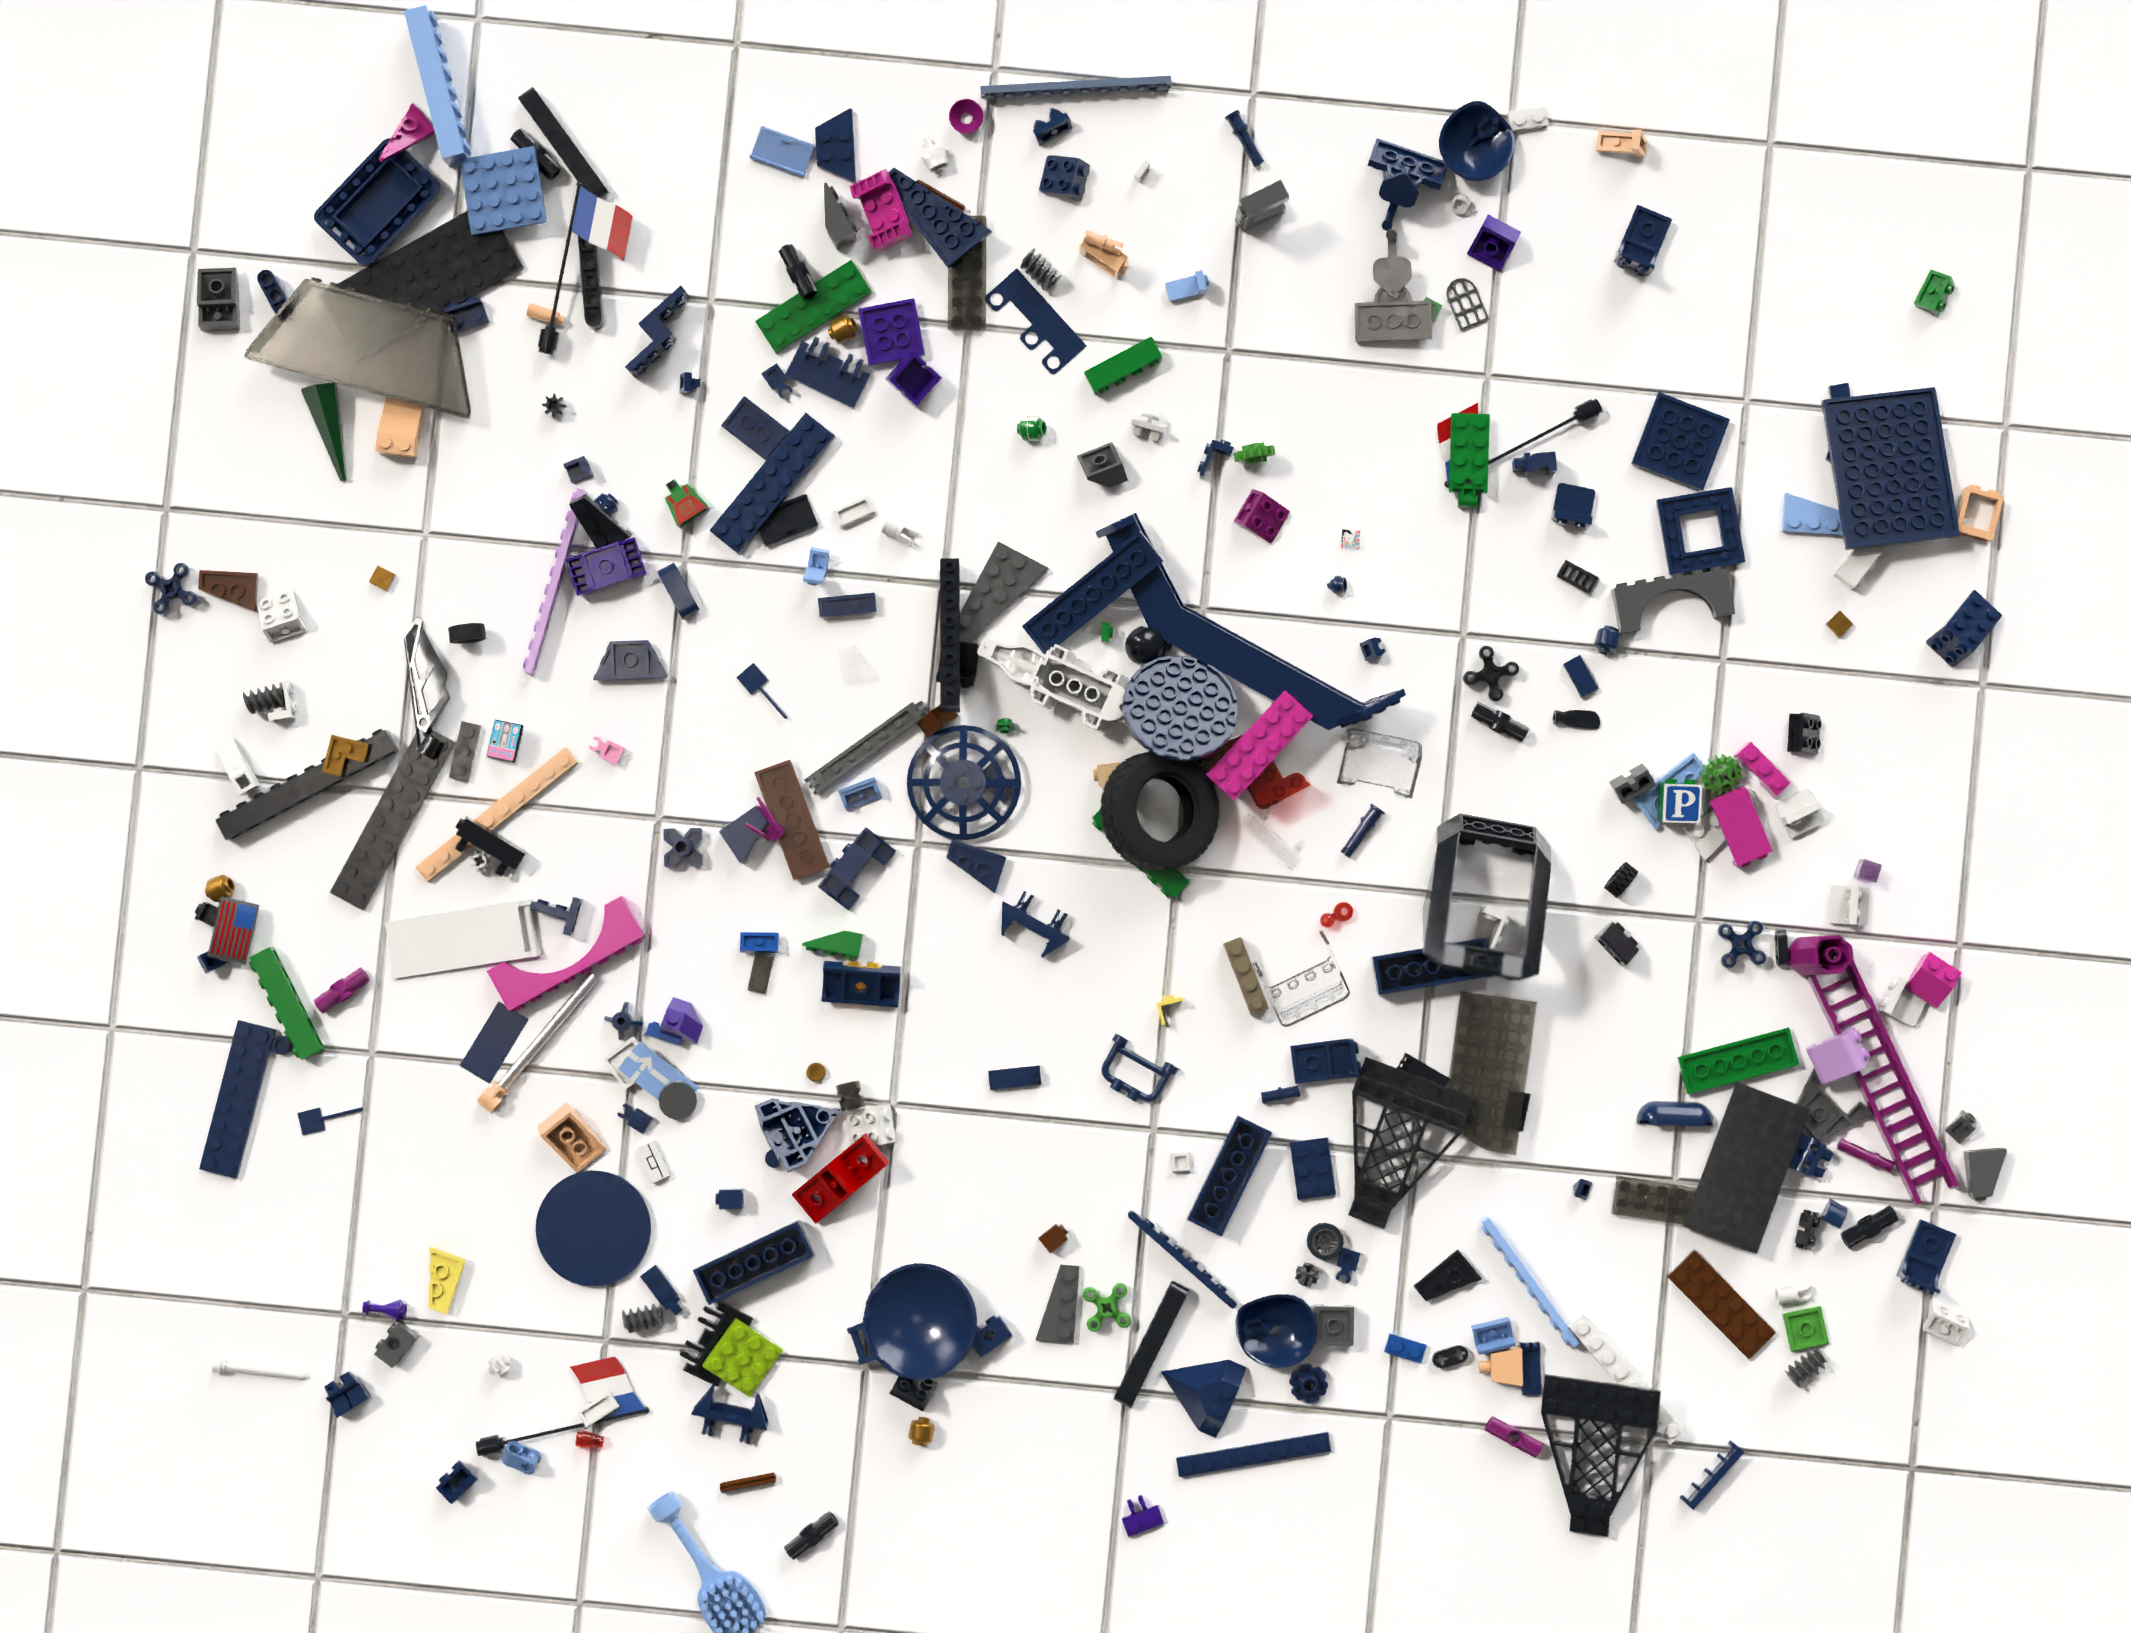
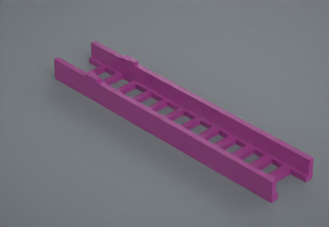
M1854 960L1846 968L1849 977L1821 989L1816 976L1810 975L1807 979L1834 1036L1842 1033L1840 1028L1867 1016L1873 1028L1862 1033L1861 1037L1864 1039L1875 1033L1881 1046L1869 1051V1055L1871 1057L1884 1051L1889 1061L1888 1064L1863 1076L1860 1070L1852 1073L1868 1109L1872 1112L1873 1120L1892 1160L1895 1162L1896 1169L1912 1203L1916 1205L1922 1203L1915 1186L1941 1174L1948 1188L1959 1186ZM1851 981L1856 994L1829 1006L1824 993ZM1862 997L1867 1010L1838 1023L1835 1012L1832 1011ZM1892 1068L1897 1081L1870 1093L1865 1080ZM1900 1086L1905 1099L1878 1110L1873 1098ZM1909 1104L1913 1114L1886 1127L1882 1116ZM1915 1122L1918 1123L1921 1132L1894 1144L1890 1134ZM1924 1139L1926 1140L1929 1150L1902 1161L1898 1153L1899 1151ZM1934 1157L1938 1167L1912 1179L1910 1178L1906 1169Z

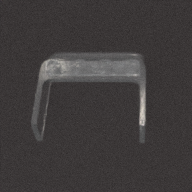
M1323 930L1319 931L1328 952V959L1274 986L1269 987L1259 966L1256 962L1253 963L1267 998L1280 1024L1284 1027H1290L1347 999L1350 994L1336 956Z

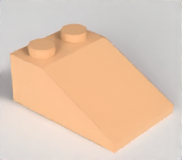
M385 398L375 447L377 453L417 459L424 401Z
M567 1102L537 1126L540 1137L576 1173L580 1172L607 1150L583 1118Z

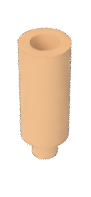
M530 303L526 316L550 324L552 310ZM556 311L553 325L556 326L557 323L564 325L566 318L560 316V312Z

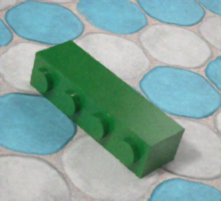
M1151 336L1084 371V376L1094 395L1097 393L1102 395L1110 390V386L1114 384L1119 386L1126 382L1127 377L1131 375L1136 377L1142 374V369L1148 366L1153 368L1159 365L1162 355Z

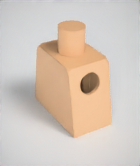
M1512 1347L1489 1353V1361H1478L1479 1373L1489 1372L1490 1380L1493 1382L1523 1386L1522 1348Z

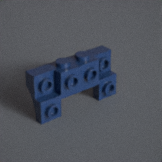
M867 827L863 829L852 844L848 843L842 850L843 856L840 859L836 858L831 863L830 867L832 869L817 886L848 911L860 897L849 885L869 860L874 857L885 866L896 853L894 848Z

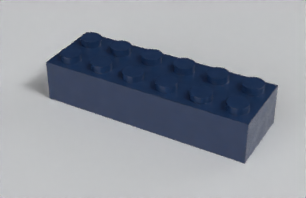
M1487 938L1455 942L1456 944L1489 949ZM1423 948L1371 957L1377 995L1488 977L1484 974H1470L1466 971L1449 970L1441 967L1423 954Z
M1236 1115L1186 1217L1188 1221L1222 1237L1273 1133L1272 1131Z
M798 1219L698 1266L692 1271L708 1305H711L813 1257L815 1252Z

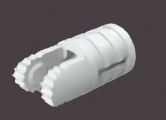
M887 517L881 529L882 533L908 546H912L914 541L902 534V532L912 537H916L919 533L917 530L901 524L890 517Z
M1806 1283L1775 1288L1777 1304L1812 1300L1809 1293H1801L1809 1291L1811 1284Z

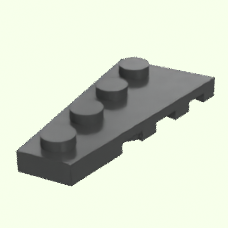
M1060 1264L1035 1340L1074 1343L1079 1265Z

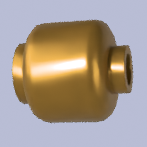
M846 315L830 322V329H828L830 338L832 340L835 339L838 343L855 338L856 332H858L855 320Z
M226 875L210 878L207 880L205 887L206 896L214 902H219L221 896L232 897L235 891L233 880Z
M919 1416L918 1420L911 1421L908 1438L912 1440V1444L927 1446L928 1443L933 1441L935 1425L929 1422L930 1418Z

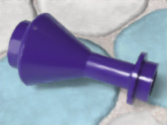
M401 1299L385 1305L370 1304V1300H367V1302H363L362 1313H366V1315L369 1312L383 1313L394 1321L399 1322L400 1319H405L407 1304L403 1303Z

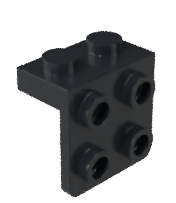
M960 641L961 688H970L975 685L979 656L977 653L979 645L977 643ZM940 658L936 682H940Z

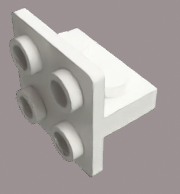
M1809 788L1774 804L1790 838L1825 822L1819 810L1823 807L1820 801H1815Z
M1832 885L1829 923L1867 926L1870 888Z

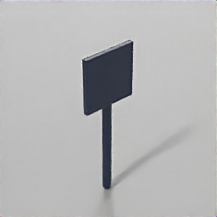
M754 663L736 677L750 694L759 689L784 719L788 718L762 688V685L768 679Z
M320 1107L298 1112L302 1135L325 1130L323 1120L363 1111V1107L323 1117Z

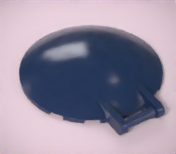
M914 1263L896 1268L881 1278L868 1296L863 1322L847 1328L859 1358L857 1360L859 1365L877 1360L889 1372L902 1378L928 1380L947 1374L965 1359L975 1340L977 1311L971 1293L956 1275L936 1265ZM860 1330L863 1332L870 1352L868 1356L865 1354L858 1334Z

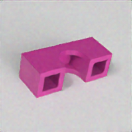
M1751 741L1743 745L1733 755L1745 769L1750 770L1760 780L1759 784L1772 797H1777L1791 784Z

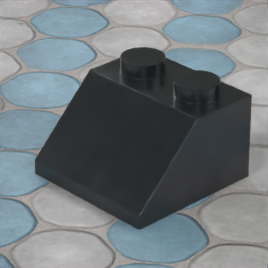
M1610 922L1594 938L1619 965L1626 966L1638 953V943L1632 936L1628 938L1625 935V929L1619 922Z

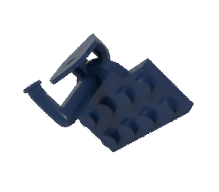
M1376 138L1367 166L1385 171L1386 179L1382 181L1379 196L1384 201L1390 202V205L1382 222V229L1385 231L1392 229L1398 205L1405 208L1415 205L1419 195L1418 188L1421 184L1440 190L1448 167L1443 160Z

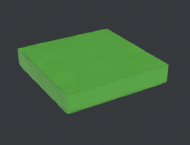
M1820 1305L1782 1313L1791 1352L1829 1344Z

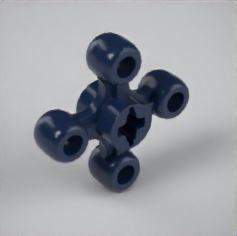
M177 563L173 568V576L168 580L162 579L160 574L154 571H150L145 575L146 584L152 587H159L162 592L161 598L153 605L155 613L159 615L167 614L170 609V601L174 598L181 599L183 604L189 607L195 606L198 603L197 594L192 591H184L181 586L183 578L187 577L190 573V568L185 563ZM183 567L184 571L180 573L179 570ZM155 576V580L151 582V578ZM172 586L175 590L171 592L168 588ZM192 596V600L188 602V597ZM163 604V609L160 611L159 607Z
M1756 920L1750 921L1746 932L1741 935L1736 934L1733 931V927L1729 924L1724 923L1718 927V935L1721 938L1728 939L1732 946L1730 952L1724 954L1720 959L1723 967L1733 968L1736 965L1738 956L1741 954L1748 955L1751 962L1755 965L1765 963L1766 954L1761 950L1754 949L1752 946V939L1763 931L1761 922ZM1753 925L1757 926V931H1753ZM1724 928L1728 930L1726 935L1723 933ZM1738 941H1745L1743 943L1745 948H1739L1740 944ZM1758 954L1761 957L1759 961L1756 960V955ZM1728 957L1731 959L1730 964L1726 963Z

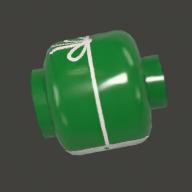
M1039 416L1022 417L1020 423L1017 424V433L1024 441L1041 440L1046 434V423Z

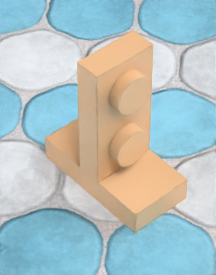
M1633 129V133L1598 131L1596 151L1635 154L1637 158H1645L1647 138L1641 130Z

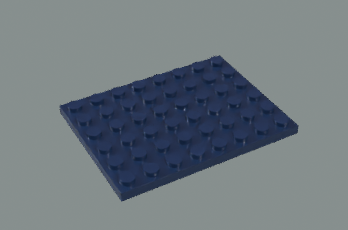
M1935 387L1833 398L1821 401L1845 550L1960 536Z

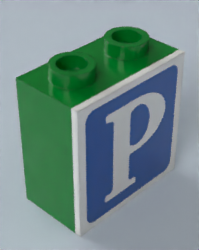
M1665 779V782H1659L1658 821L1666 823H1701V784L1696 783V780L1684 779V783H1678L1677 779Z

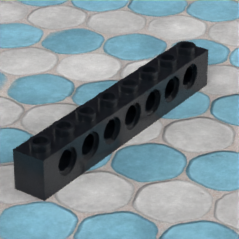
M940 558L941 712H960L959 558Z

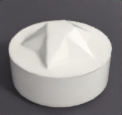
M1463 194L1456 195L1451 201V209L1458 215L1467 213L1471 205L1470 199Z

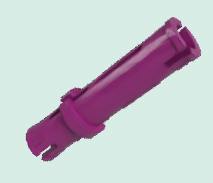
M1843 1138L1837 1144L1836 1149L1869 1163V1166H1876L1888 1173H1891L1894 1168L1895 1162L1880 1156V1153H1873Z

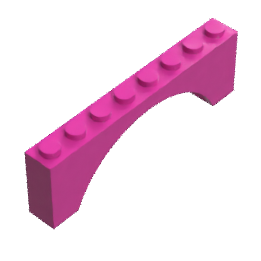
M620 896L604 905V921L599 937L589 952L573 965L551 973H532L518 969L504 961L487 970V973L508 1011L514 1010L516 1013L525 1008L524 1004L531 1000L534 1003L541 999V994L546 991L550 994L559 989L558 985L562 982H565V984L572 982L576 979L575 975L580 972L582 975L593 970L591 966L596 963L600 966L609 961L608 957L614 953L616 956L626 951L625 947L630 944L633 947L643 942L642 938L645 937V934L624 896Z

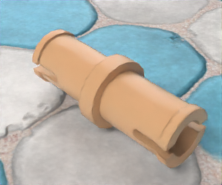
M1089 230L1086 231L1085 235L1092 237V239L1084 237L1083 242L1095 245L1100 250L1105 249L1120 255L1121 250L1114 246L1122 248V242L1109 239L1107 235L1101 236Z

